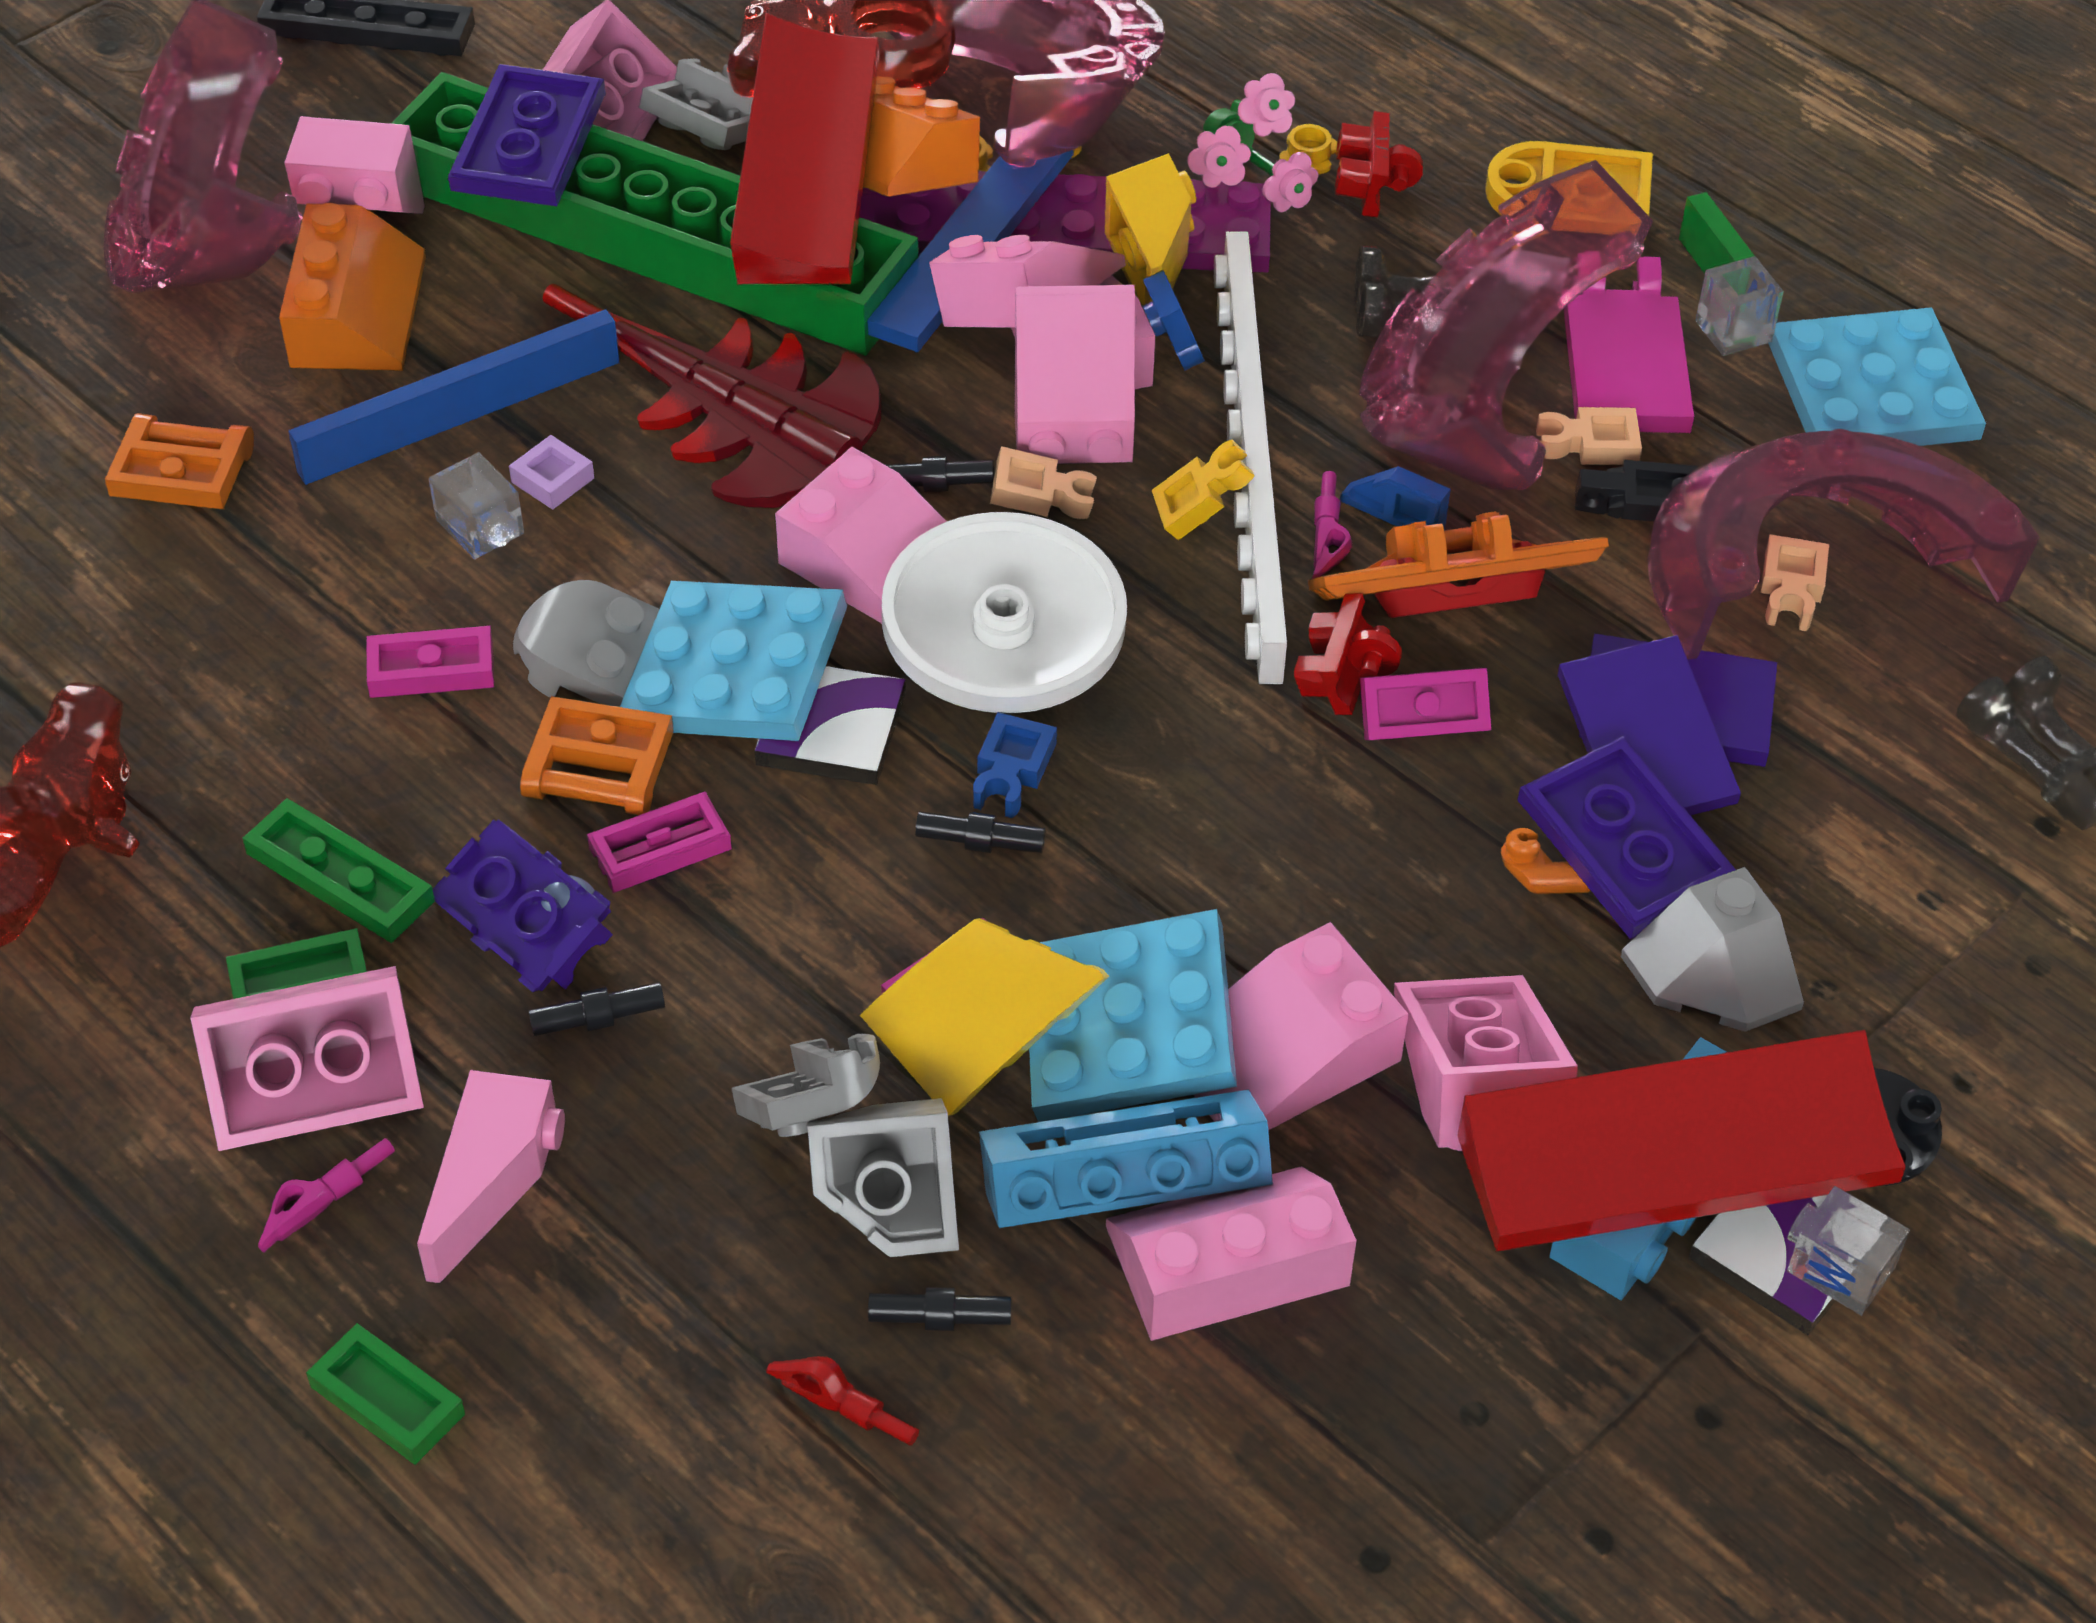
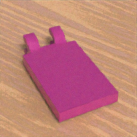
M1582 255V280L1577 282V295L1566 294L1564 305L1575 419L1578 407L1636 408L1639 432L1691 433L1694 411L1678 297L1661 296L1662 269L1660 257H1638L1636 264L1638 281H1633L1632 290L1605 289V256Z

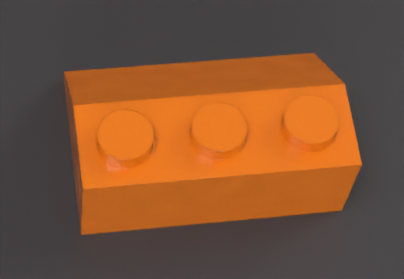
M877 76L863 187L889 197L978 182L980 117L958 109L956 101L946 99L933 100L926 97V91L923 89L900 88L895 86L893 78Z
M306 203L279 315L289 367L403 371L426 260L425 249L363 206L336 203Z

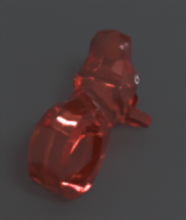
M752 0L745 9L740 39L728 54L727 72L730 85L735 93L743 97H753L765 16L768 13L803 27L838 35L877 37L871 34L880 31H897L913 35L914 37L908 39H885L878 37L880 56L877 76L893 78L895 86L900 88H924L946 73L956 41L953 6L948 0Z
M74 682L69 683L59 691L51 703L47 720L13 757L11 766L12 780L6 786H0V947L14 941L22 934L37 914L52 888L64 856L71 848L91 845L103 851L130 858L140 845L135 836L120 826L126 813L125 787L132 772L119 741L124 704L100 686Z

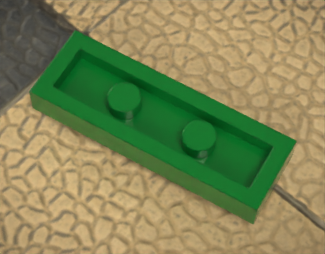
M288 798L242 838L247 855L390 943L398 938L435 902L432 885Z

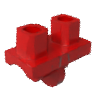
M1374 111L1370 127L1342 123L1338 136L1336 160L1340 161L1336 174L1335 195L1361 198L1362 215L1378 218L1380 211V189L1384 185L1393 188L1395 191H1403L1414 186L1423 175V159L1417 151L1403 144H1397L1389 148L1390 113Z
M1345 593L1339 612L1313 613L1308 627L1309 641L1314 654L1325 653V655L1299 656L1294 668V678L1301 696L1328 697L1335 715L1353 714L1361 690L1360 678L1390 675L1397 670L1402 658V648L1398 641L1390 636V630L1382 625L1373 628L1362 615L1365 603L1363 593Z

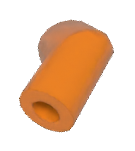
M1517 828L1506 836V842L1501 847L1502 861L1509 872L1528 891L1534 894L1590 892V889L1567 861L1553 862L1540 848L1538 834L1533 830Z

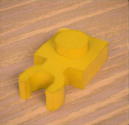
M1228 440L1213 452L1208 463H1204L1199 457H1196L1152 489L1164 529L1179 541L1224 508L1221 495L1228 490L1234 491L1243 488L1254 478L1253 471L1241 462L1247 457L1246 451L1233 440Z

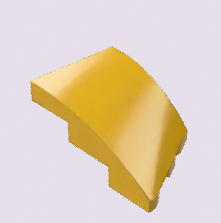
M977 918L913 966L880 995L860 1016L932 1099H943L948 1116H951L960 1111L1003 1068L1013 1065L1057 1021L1067 1018L1109 975L1100 967L1085 965L1051 951L1049 946L1031 939L1024 940L1010 934L1005 928Z

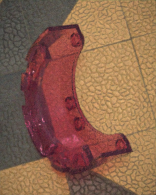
M192 0L147 81L140 97L145 102L139 117V133L132 130L127 131L115 170L116 173L124 176L120 182V186L123 188L116 200L112 199L108 203L104 231L105 267L108 277L114 285L122 287L131 293H141L240 280L248 277L265 264L282 243L290 245L297 237L302 223V214L298 212L295 196L281 191L272 201H269L235 187L240 155L254 110L265 85L270 86L273 84L281 68L282 57L277 54L275 30L207 0Z
M891 0L888 32L899 44L905 47L906 52L912 55L926 57L932 56L937 52L966 56L1000 65L1022 75L1013 76L1007 128L996 132L993 144L995 151L1006 163L1017 167L1034 166L1038 159L1074 150L1092 139L1158 59L1163 49L1165 32L1158 14L1143 0Z
M1596 160L1542 180L1498 206L1499 212L1503 216L1493 220L1478 235L1469 228L1436 259L1443 268L1431 279L1420 294L1413 288L1409 290L1377 339L1361 380L1359 395L1366 401V409L1360 414L1365 428L1375 439L1387 447L1488 489L1523 490L1532 486L1539 478L1543 470L1542 463L1546 454L1545 446L1534 436H1520L1509 433L1503 425L1502 406L1510 379L1520 368L1522 357L1530 345L1563 308L1599 280L1616 270H1624L1630 267L1639 259L1644 249L1643 242L1653 223V220Z
M1835 429L1832 431L1807 432L1778 438L1720 456L1692 471L1671 490L1661 505L1652 527L1651 548L1648 553L1647 563L1649 579L1657 604L1673 636L1678 635L1686 657L1690 660L1698 658L1719 604L1747 597L1756 589L1761 573L1757 557V537L1760 525L1776 505L1790 496L1819 497L1848 504L1850 498L1854 497L1881 509V520L1892 526L1909 540L1921 553L1929 566L1972 559L1997 603L2009 600L2040 537L2029 521L2022 515L2017 505L2009 501L1987 481L1959 463L1937 452L1892 437Z

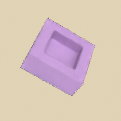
M549 435L509 465L511 483L552 510L594 479L593 462L552 435Z

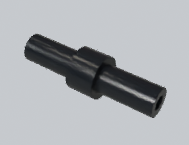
M947 456L923 457L922 463L886 464V466L897 471L912 487L923 486L924 492L948 491L949 485L993 483L995 473L994 460L948 462Z
M919 811L915 831L916 837L965 843V850L991 853L993 847L1043 853L1046 834L1045 828L996 822V815L970 812L968 818Z
M656 982L608 993L606 987L580 992V999L528 1010L533 1036H539L586 1025L587 1031L614 1026V1019L665 1008V1001L661 984Z
M926 1287V1294L869 1293L868 1321L925 1323V1330L954 1331V1324L1011 1325L1012 1296L955 1295V1288Z

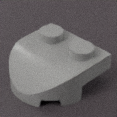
M682 59L678 61L675 80L643 88L639 108L659 117L658 122L665 127L687 130L700 136L701 143L710 148L728 150L732 145L746 142L756 74L731 64H726L722 73L713 72L702 67L699 59Z
M576 580L567 582L546 592L523 615L514 635V655L520 654L522 661L528 668L529 683L550 698L551 696L555 697L559 687L562 686L597 703L619 707L657 617L659 608L597 581Z
M855 1034L848 1038L850 1049L834 1051V1048L829 1049L827 1041L823 1038L790 1045L795 1071L733 1087L732 1093L737 1114L759 1124L761 1128L777 1129L780 1137L808 1133L807 1123L818 1121V1118L850 1109L861 1102L872 1090L880 1069V1056L876 1037L870 1034Z

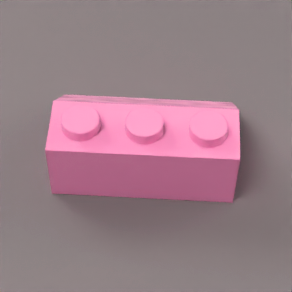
M606 0L570 26L543 70L604 79L606 94L593 124L643 142L657 116L639 108L642 90L644 87L675 80L677 67L610 0Z
M396 966L197 1006L193 1009L191 1023L218 1151L424 1108Z
M1297 1167L1272 1174L1273 1185L1179 1199L1107 1218V1231L1150 1340L1153 1341L1350 1286L1357 1240L1332 1184L1303 1167Z

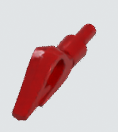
M822 1356L774 1361L766 1369V1373L782 1381L781 1384L818 1406L839 1412L840 1415L866 1431L876 1427L909 1446L915 1443L919 1435V1429L883 1411L884 1404L882 1401L854 1389V1386L847 1381L841 1367L832 1358Z

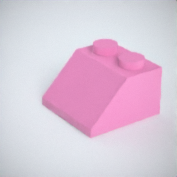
M300 116L284 162L294 204L336 203L359 205L368 210L423 214L425 205L409 125Z

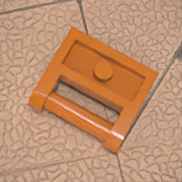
M137 413L132 418L105 477L109 496L224 509L243 462L251 458L254 447L253 429L250 426L234 424L227 430L158 422L155 415Z
M551 696L522 771L521 795L542 800L548 794L625 807L627 814L641 815L649 812L653 799V789L674 732L672 715ZM554 762L627 773L631 774L629 782L551 770Z

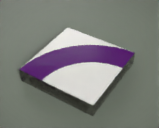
M826 666L799 741L758 739L755 748L756 765L878 785L905 698V679Z
M1823 1195L1719 1213L1692 1245L1689 1259L1809 1336L1842 1294L1839 1291L1804 1277L1806 1273L1835 1285L1808 1264L1809 1260L1840 1272L1813 1250L1814 1246L1855 1277L1881 1245L1886 1230L1831 1195ZM1830 1274L1845 1288H1847V1286L1851 1282L1846 1279L1835 1276L1833 1274Z

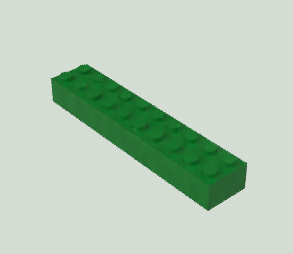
M441 72L391 123L410 126L423 197L865 356L879 340V338L868 335L867 320L918 258V237L859 217L851 284H737L730 240L740 175L592 124L558 206L461 193L450 190L448 175L488 88Z

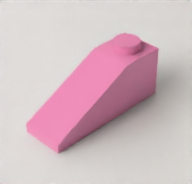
M470 1070L417 1242L427 1282L440 1283L542 1176L549 1149L558 1150L560 1148L564 1133L565 1113L563 1109H556L551 1080Z

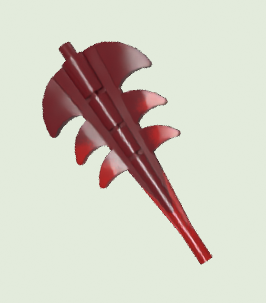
M555 283L550 284L543 293L545 304L574 320L604 310ZM609 312L615 320L618 350L671 388L655 404L638 414L637 420L641 429L665 430L677 428L693 421L704 412L708 415L705 421L693 433L671 446L673 459L692 463L717 462L736 455L747 446L753 448L749 456L736 469L711 484L713 495L719 499L744 507L776 508L784 506L849 448L854 447L862 452V446L877 431L882 412L880 388L872 369L852 352L843 353L839 365L823 383L812 390L802 392L808 371L802 345L793 333L784 335L781 345L768 360L758 367L749 370L747 368L750 365L754 352L751 330L745 318H738L726 336L711 350L705 352Z

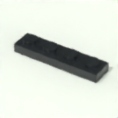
M264 0L257 15L260 34L283 36L289 39L302 38L334 42L336 44L382 47L388 50L400 49L427 52L441 56H462L475 26L473 7L411 0Z

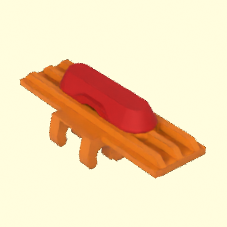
M1496 511L1476 515L1477 521L1471 522V527L1444 530L1442 523L1426 525V521L1393 527L1386 534L1387 556L1362 570L1321 576L1308 580L1309 591L1314 592L1324 601L1344 598L1345 593L1375 594V597L1390 618L1536 598L1545 570L1595 562L1604 550L1609 547V543L1606 537L1541 545L1512 539L1508 515H1499V512L1496 513ZM1473 579L1465 586L1458 587L1450 583L1452 581Z

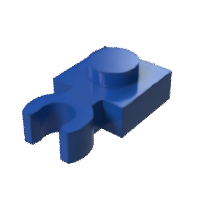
M1164 270L1143 279L1152 301L1142 307L1156 337L1164 333L1168 334L1184 371L1204 362L1202 353Z
M997 712L977 757V773L980 775L973 784L974 808L981 810L989 796L1000 794L1006 797L1005 817L1013 818L1016 816L1021 808V785L1038 788L1057 744V727Z

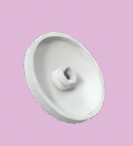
M989 512L959 517L942 523L920 535L899 554L892 564L883 586L882 629L888 649L896 663L906 675L929 693L968 709L993 713H1022L1037 711L1064 703L1091 688L1106 674L1115 662L1125 636L1127 616L1126 593L1120 575L1111 560L1099 547L1079 532L1039 516L1012 512Z

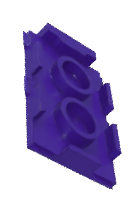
M493 819L479 835L481 838L479 842L472 837L445 868L450 875L448 877L444 876L433 888L435 902L474 934L470 940L484 952L492 949L522 975L518 981L532 993L538 990L543 991L552 979L566 989L574 980L573 971L580 958L593 946L605 944L613 935L601 924L611 912L609 910L611 902L597 890L591 895L579 883L561 870L562 862L549 851H546L544 855L541 854L499 819L495 821ZM561 882L569 888L570 898L563 908H561L554 897L544 891L548 885ZM541 901L549 902L551 912L543 908Z

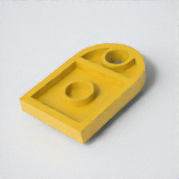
M1545 141L1517 143L1501 150L1491 160L1486 181V197L1497 213L1509 221L1522 226L1556 230L1558 232H1576L1611 236L1614 238L1646 240L1649 224L1653 153ZM1504 180H1518L1523 183L1512 184Z

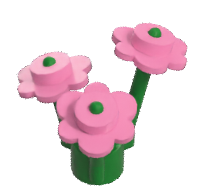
M1269 73L1264 75L1260 82L1252 80L1246 83L1244 87L1245 99H1236L1233 101L1230 109L1220 108L1208 116L1205 120L1203 132L1197 138L1198 148L1190 152L1187 163L1193 173L1202 175V180L1206 186L1213 188L1218 186L1221 181L1230 186L1240 183L1245 175L1243 163L1249 160L1271 176L1263 186V196L1273 202V206L1277 211L1285 212L1291 206L1301 208L1310 201L1312 185L1318 179V171L1311 167V158L1304 152L1294 153L1288 161L1281 159L1274 164L1252 147L1255 134L1264 137L1269 135L1271 131L1274 133H1284L1289 130L1292 124V115L1289 109L1294 106L1295 97L1290 91H1284V82L1279 75Z

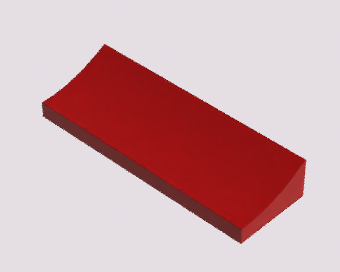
M766 13L730 240L737 284H851L880 56L878 37H854L822 32Z
M1865 1030L1464 1096L1457 1134L1496 1252L1899 1183L1906 1168L1882 1101Z

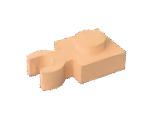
M1578 407L1576 419H1569L1567 416L1557 412H1545L1538 416L1536 434L1541 436L1539 457L1559 459L1565 457L1568 453H1579L1581 465H1623L1624 460L1640 461L1642 445L1636 408Z
M1001 446L995 466L990 504L1045 517L1048 516L1050 507L1056 506L1072 518L1088 519L1094 503V498L1091 497L1097 476L1081 470L1071 471L1067 474L1056 472L1057 459Z
M1769 535L1760 592L1770 594L1765 613V620L1768 625L1775 626L1779 612L1792 611L1800 618L1799 630L1807 631L1809 629L1815 610V602L1821 603L1825 588L1829 544Z

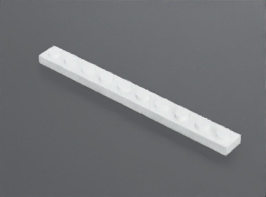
M1226 232L1225 254L1215 255L1214 286L1215 288H1224L1225 292H1218L1217 295L1218 326H1228V331H1221L1220 336L1221 365H1231V370H1224V404L1235 405V410H1228L1227 441L1233 440L1246 451L1247 457L1241 462L1254 473V478L1242 488V492H1235L1234 525L1235 528H1245L1246 535H1238V570L1249 571V578H1242L1241 609L1242 615H1253V623H1246L1245 656L1246 660H1257L1259 684H1283L1287 637L1248 232Z

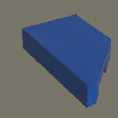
M1397 466L1350 482L1340 494V501L1395 526L1426 521V525L1442 523L1445 530L1451 489Z

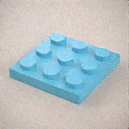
M1932 307L1772 323V328H1769L1767 342L1816 457L1981 440L1986 422Z
M671 580L620 707L672 715L673 733L799 741L847 609L843 590Z
M1217 909L1040 942L1051 947L1053 952L1085 965H1095L1104 969L1109 977L1067 1018L1057 1021L1029 1048L1032 1109L1038 1122L1237 1087L1223 924Z

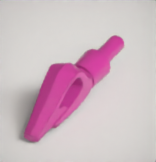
M1326 471L1322 474L1321 496L1317 497L1314 502L1316 532L1314 550L1315 570L1312 579L1324 576L1343 561L1352 548V539L1349 531L1338 524L1341 502L1335 497L1337 475L1332 471ZM1330 545L1339 547L1334 553H1329L1328 547Z
M384 1138L354 1161L350 1162L347 1159H343L320 1179L315 1181L295 1179L283 1183L273 1201L258 1248L264 1253L277 1240L283 1241L312 1221L333 1200L337 1201L363 1184L361 1176L395 1152L393 1145L388 1139ZM297 1200L290 1210L283 1211L289 1202Z

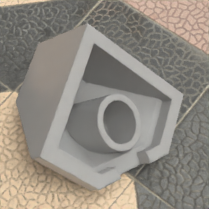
M1746 867L1689 887L1622 949L1621 958L1653 1004L1677 1012H1681L1683 1005L1721 1016L1719 1022L1721 1025L1746 1032L1802 1010L1804 1004L1781 915Z
M942 1098L876 1104L807 1123L813 1195L833 1212H838L865 1234L871 1243L889 1257L959 1250L948 1112Z

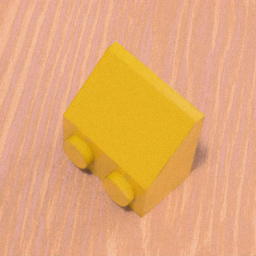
M1169 153L1106 176L1105 235L1114 253L1124 254L1126 266L1122 270L1129 284L1134 285L1135 296L1138 297L1142 306L1152 301L1143 279L1164 270L1173 289L1188 255L1189 232L1194 231L1191 204L1196 203L1195 189L1186 171L1178 173Z

